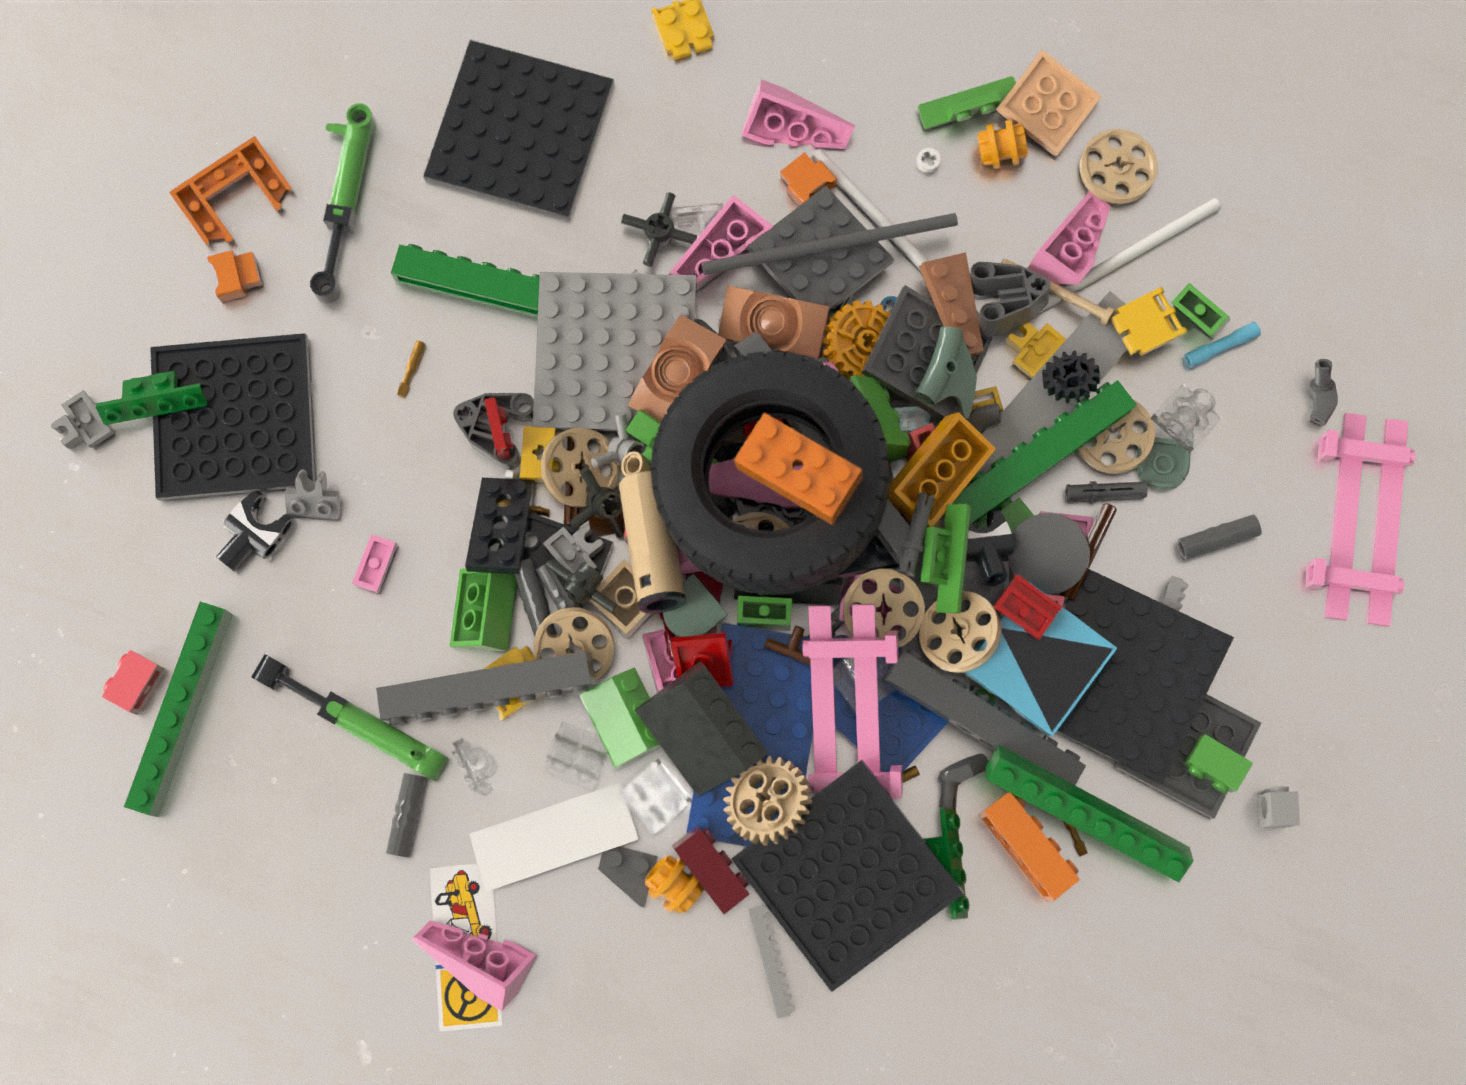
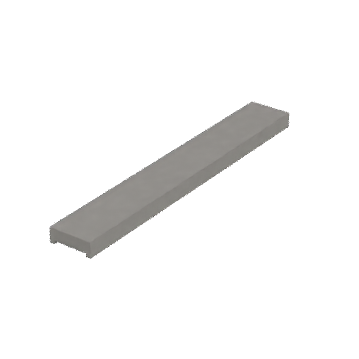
M1109 291L1098 306L1106 310L1108 307L1115 309V316L1117 315V308L1126 303ZM1090 313L1052 356L1055 355L1061 358L1064 351L1068 356L1072 355L1073 351L1077 352V356L1087 353V360L1094 358L1095 365H1099L1101 381L1128 351L1122 339L1129 334L1125 332L1119 335L1112 321L1108 326L1100 323V318ZM1051 356L1047 362L1053 363V357ZM1045 364L1002 411L1001 423L989 426L982 434L996 450L976 474L981 471L983 474H986L992 469L990 465L1003 456L1006 460L1013 455L1011 450L1024 441L1027 445L1034 440L1032 435L1044 426L1047 429L1055 425L1054 420L1065 411L1070 414L1076 410L1075 405L1077 402L1075 398L1066 403L1065 398L1056 401L1055 394L1048 396L1047 389L1043 388L1042 370L1046 369ZM946 511L940 518L942 529H944ZM906 519L907 524L910 526L911 522ZM899 566L888 569L897 571ZM895 578L894 580L900 584V579Z

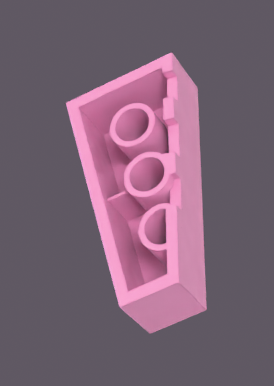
M733 195L672 268L669 275H696L697 291L722 273L704 275L702 262L749 253L747 250L748 245L774 226Z

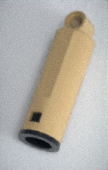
M634 451L629 452L623 458L621 464L622 472L626 477L619 483L638 608L643 613L669 612L686 604L677 544L672 539L657 509L652 490L651 463L644 455Z

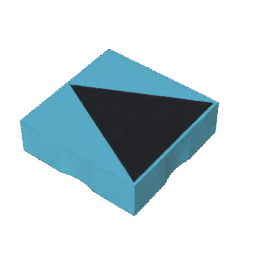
M1063 607L1039 640L1001 614V638L997 649L984 664L963 673L989 693L1007 702L1017 714L1047 736H1053L1116 651L1117 647ZM982 639L975 648V651H983L987 646V640Z

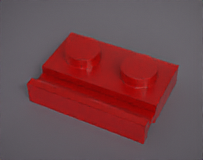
M495 397L485 399L497 454L500 459L511 457L509 449L513 448V442L510 432L505 433L503 425L508 423L504 407L499 408Z
M1016 575L993 608L1039 640L1057 613L1062 609V606L1021 576Z

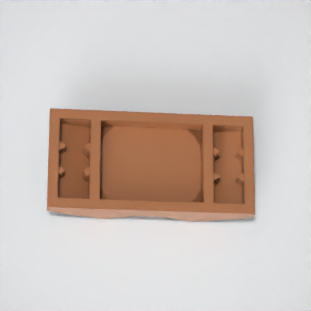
M728 285L718 335L724 339L740 342L753 332H757L771 349L819 358L830 306Z
M680 315L664 338L653 362L642 376L628 406L637 412L641 409L661 422L673 400L679 397L678 394L689 383H693V379L705 370L707 372L710 371L709 368L715 363L727 340L687 317Z

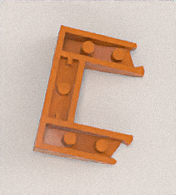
M255 136L169 192L207 246L210 245V240L225 238L226 243L235 241L207 202L215 195L250 173L278 212L282 208V204L279 202L285 191L291 192L292 190Z

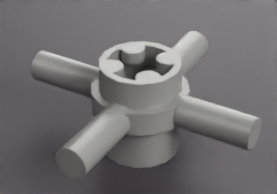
M625 412L615 414L619 436L613 438L609 443L608 453L591 459V464L594 468L611 462L621 466L623 458L629 452L634 451L643 454L647 447L643 442L629 436V433L626 431L628 425Z

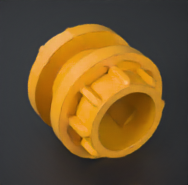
M1012 120L1005 121L1006 128L995 131L993 124L986 125L987 130L977 134L982 163L984 165L993 164L994 169L1001 168L1000 161L1012 158L1013 165L1020 164L1019 159L1027 157L1028 149L1024 127L1021 123L1012 124Z
M664 856L645 878V885L650 888L648 894L654 899L662 895L666 899L663 907L668 912L673 910L677 913L686 912L698 900L704 889L692 872L687 874L682 870L685 863L680 857L674 859L672 856Z

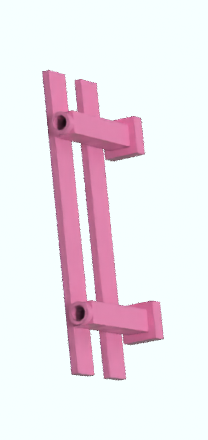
M1345 413L1342 438L1338 437L1339 431L1328 429L1321 435L1319 461L1330 462L1335 457H1340L1330 566H1326L1327 559L1315 558L1309 562L1306 588L1318 590L1322 586L1328 585L1325 617L1339 620H1348L1351 589L1370 591L1367 624L1389 627L1391 625L1393 594H1402L1404 589V579L1399 578L1400 576H1395L1404 467L1414 464L1416 452L1406 447L1409 421L1386 419L1384 444L1364 441L1367 415ZM1362 461L1382 463L1372 572L1352 569Z
M875 604L852 605L853 638H832L831 605H809L810 639L803 640V656L811 659L815 774L808 775V787L817 794L844 773L837 772L833 658L854 657L858 762L861 759L864 760L886 791L890 792V796L893 799H902V765H891L890 772L880 771L877 657H886V663H897L898 631H886L885 637L876 638Z

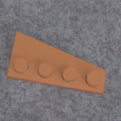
M966 252L923 262L919 269L943 326L958 328L964 332L963 339L971 357L981 354L984 349Z

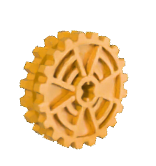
M858 300L854 301L852 306L849 304L843 306L842 309L838 310L834 316L827 320L829 326L825 327V337H823L822 342L825 350L821 352L822 357L827 358L828 362H833L838 372L849 381L853 375L865 376L861 371L886 322L890 310L885 312L883 311V305L877 304L873 306L872 301L868 300L863 305Z

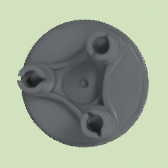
M1056 513L1037 514L1023 521L1012 534L1014 551L1012 555H1008L1012 573L1014 576H1021L1043 593L1056 594L1074 586L1084 575L1090 557L1089 544L1080 526L1068 517Z

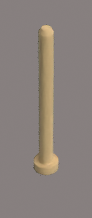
M1003 259L1001 262L1003 264L1018 265L1008 259ZM1050 281V293L1101 319L1100 323L1108 326L1111 322L1110 319L1114 316L1115 309L1108 307L1106 310Z

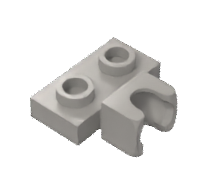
M84 390L61 404L68 416L64 415L51 424V428L60 434L68 431V434L61 440V443L68 449H73L83 441L93 448L114 434L108 425L103 424L94 403Z
M300 470L295 480L296 488H287L284 493L286 514L290 516L339 519L341 514L339 491L326 490V473L321 471L319 479L311 481L307 476L306 470Z
M588 524L581 527L573 536L562 527L543 543L556 561L572 573H575L582 562L597 570L598 567L591 558L605 547L600 539L593 543L586 542V538L591 534Z

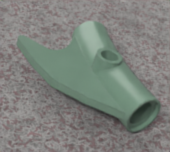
M944 326L940 328L931 362L915 392V397L921 403L930 407H934L936 403L947 397H955L959 403L961 415L968 419L975 397L976 372L971 355L963 339L964 332L958 328Z

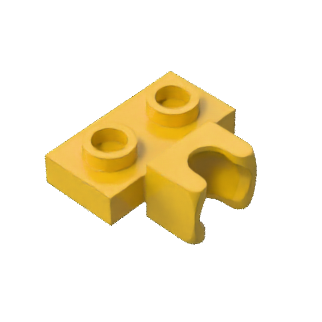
M1026 323L1019 326V331L1024 337L1020 338L1015 334H1010L1006 339L1007 345L1018 353V356L1012 363L1031 379L1067 340L1048 323L1039 332L1031 323Z

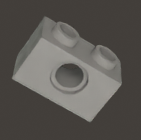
M1281 786L1265 789L1264 794L1257 795L1258 827L1289 828L1300 825L1298 791L1289 792V787Z

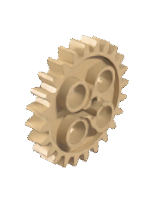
M768 756L766 763L760 759L756 766L752 765L746 772L740 773L741 777L739 779L731 778L735 785L734 787H726L731 796L723 799L730 805L724 809V812L730 815L727 821L734 825L732 829L737 834L740 833L744 840L750 838L753 844H757L760 839V842L767 846L769 838H771L775 844H778L780 835L788 840L787 831L791 830L797 833L795 824L805 823L801 815L809 814L810 811L804 805L812 803V800L805 795L812 791L806 785L808 783L804 775L801 776L802 771L798 767L794 768L795 766L790 761L785 764V761L779 757L775 762L771 756ZM764 780L763 785L756 789L757 783ZM789 787L785 794L780 795L783 788ZM755 806L754 811L747 815V810ZM780 812L779 817L776 820L771 821L772 816L775 813Z

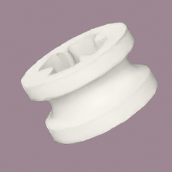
M930 147L922 149L916 160L918 168L926 173L935 171L940 163L938 151ZM925 155L935 159L932 162V166H929L927 162H922Z

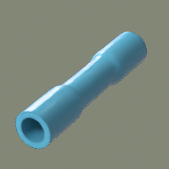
M1256 322L1249 323L1219 340L1184 354L1185 362L1189 368H1193L1223 351L1260 336V328Z

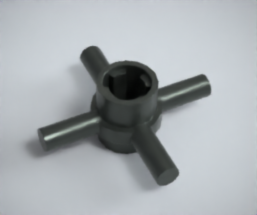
M666 192L660 213L652 214L647 220L627 214L622 216L621 224L644 230L645 237L649 241L643 264L652 267L658 248L667 246L672 239L693 244L697 239L698 235L675 229L673 221L669 217L676 197L673 193ZM657 226L664 228L659 231V235L654 234V228Z
M590 468L582 469L580 474L590 490L586 497L587 509L569 521L571 527L576 530L595 516L607 519L617 538L624 536L625 529L617 517L623 509L619 485L613 489L600 487Z
M553 558L546 564L547 568L567 581L563 590L577 602L585 604L588 598H590L610 613L617 607L616 603L596 590L604 578L588 564L582 562L575 573H572Z

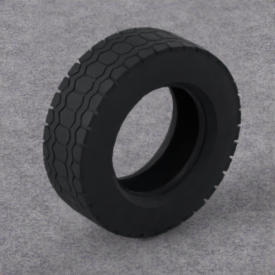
M764 351L747 353L745 357L740 355L727 359L728 362L722 361L710 367V371L707 372L705 370L694 378L693 383H689L678 394L679 397L673 400L667 409V414H664L658 427L651 458L652 490L658 512L672 539L683 554L702 572L725 585L751 593L774 595L777 593H794L795 591L812 588L833 578V576L838 575L852 564L863 550L866 549L883 518L889 495L890 472L887 445L881 424L873 408L859 389L844 375H841L840 372L828 365H823V362L810 357L804 358V355L789 352L785 354L778 351H767L765 354ZM765 413L772 418L793 420L807 426L823 439L831 452L862 469L863 478L834 525L812 514L803 522L783 530L759 531L733 522L713 503L709 490V472L717 450L733 432L748 423L760 420Z

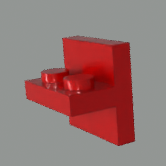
M726 632L672 637L671 647L677 678L701 661L720 687L733 686L734 676L731 659L734 647L732 640H727Z

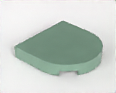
M1155 437L1149 456L1136 468L1139 479L1146 481L1147 487L1156 491H1169L1178 487L1185 480L1189 472L1192 441ZM1138 446L1136 451V458L1140 457L1142 454L1141 449Z
M692 574L683 582L686 604L678 609L663 612L667 627L679 637L707 634L728 616L727 612L697 577Z

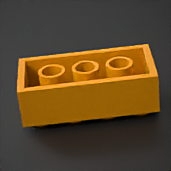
M959 412L947 415L889 484L888 499L911 522L918 493H926V497H929V495L934 496L935 500L933 501L927 527H933L945 513L946 506L953 503L996 448Z

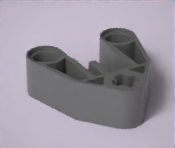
M982 261L973 264L971 267L970 277L973 293L978 296L996 294L999 297L998 301L986 303L980 309L979 327L980 332L984 336L994 337L1029 323L1049 302V279L1021 265Z
M485 393L458 404L454 409L453 416L472 448L505 470L516 469L521 463V455L515 444H513V448L509 449V451L515 453L513 459L503 461L497 454L493 436L479 431V429L491 432L488 415L484 414L487 412L484 400L495 397L499 408L504 407L507 419L511 418L521 422H529L533 420L534 399L527 393ZM523 403L531 404V408L527 412L518 411L519 406ZM468 413H470L472 417L466 418V420L463 421L462 416H467Z

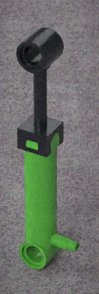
M356 103L348 109L346 113L347 125L338 123L326 124L327 131L342 134L345 137L330 204L326 205L323 219L328 230H332L324 271L315 273L310 280L312 292L320 302L325 304L335 302L341 294L340 286L333 274L342 232L354 233L357 218L355 214L371 134L376 128V121L370 108L362 103ZM366 117L364 122L356 123L359 118ZM331 284L327 291H320L322 285Z
M264 654L251 678L273 690L279 684L321 707L317 713L318 716L433 781L437 779L448 757L332 691L325 698L285 675L288 667Z

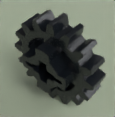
M1064 351L1061 358L1054 355L1052 356L1053 363H1045L1046 369L1042 370L1043 388L1047 389L1048 396L1055 394L1056 401L1065 398L1066 403H1069L1071 399L1075 398V401L1078 403L1081 396L1088 399L1090 398V391H1097V384H1100L1099 365H1095L1094 358L1087 360V353L1077 356V352L1073 351L1072 355L1068 356Z

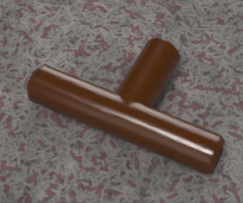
M794 627L788 645L769 638L766 639L765 649L811 666V659L804 657L803 651L798 650L805 631L804 628Z

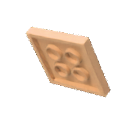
M1041 50L997 107L996 111L1006 119L1012 120L1013 124L1021 123L1024 127V132L1056 157L1102 96L1044 50Z

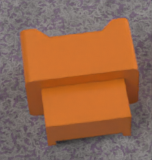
M805 152L780 171V177L788 185L787 194L798 206L825 186L832 190L837 185V178L821 160L814 163Z
M233 250L207 256L208 262L216 270L219 285L215 289V293L222 303L247 296L246 289L262 285L253 252L236 255Z

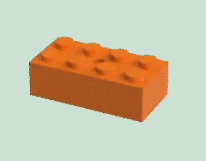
M765 413L734 459L738 470L834 525L863 478L862 469ZM798 465L803 466L800 470L793 469L795 466Z
M1007 792L979 813L978 816L1046 902L1055 901L1080 881L1076 875L1079 873V870L1071 860L1065 861L1059 854L1061 851L1060 846L1052 837L1048 839L1041 831L1044 828L1041 822L1034 815L1030 817L1024 810V807H1026L1025 802L1020 797Z

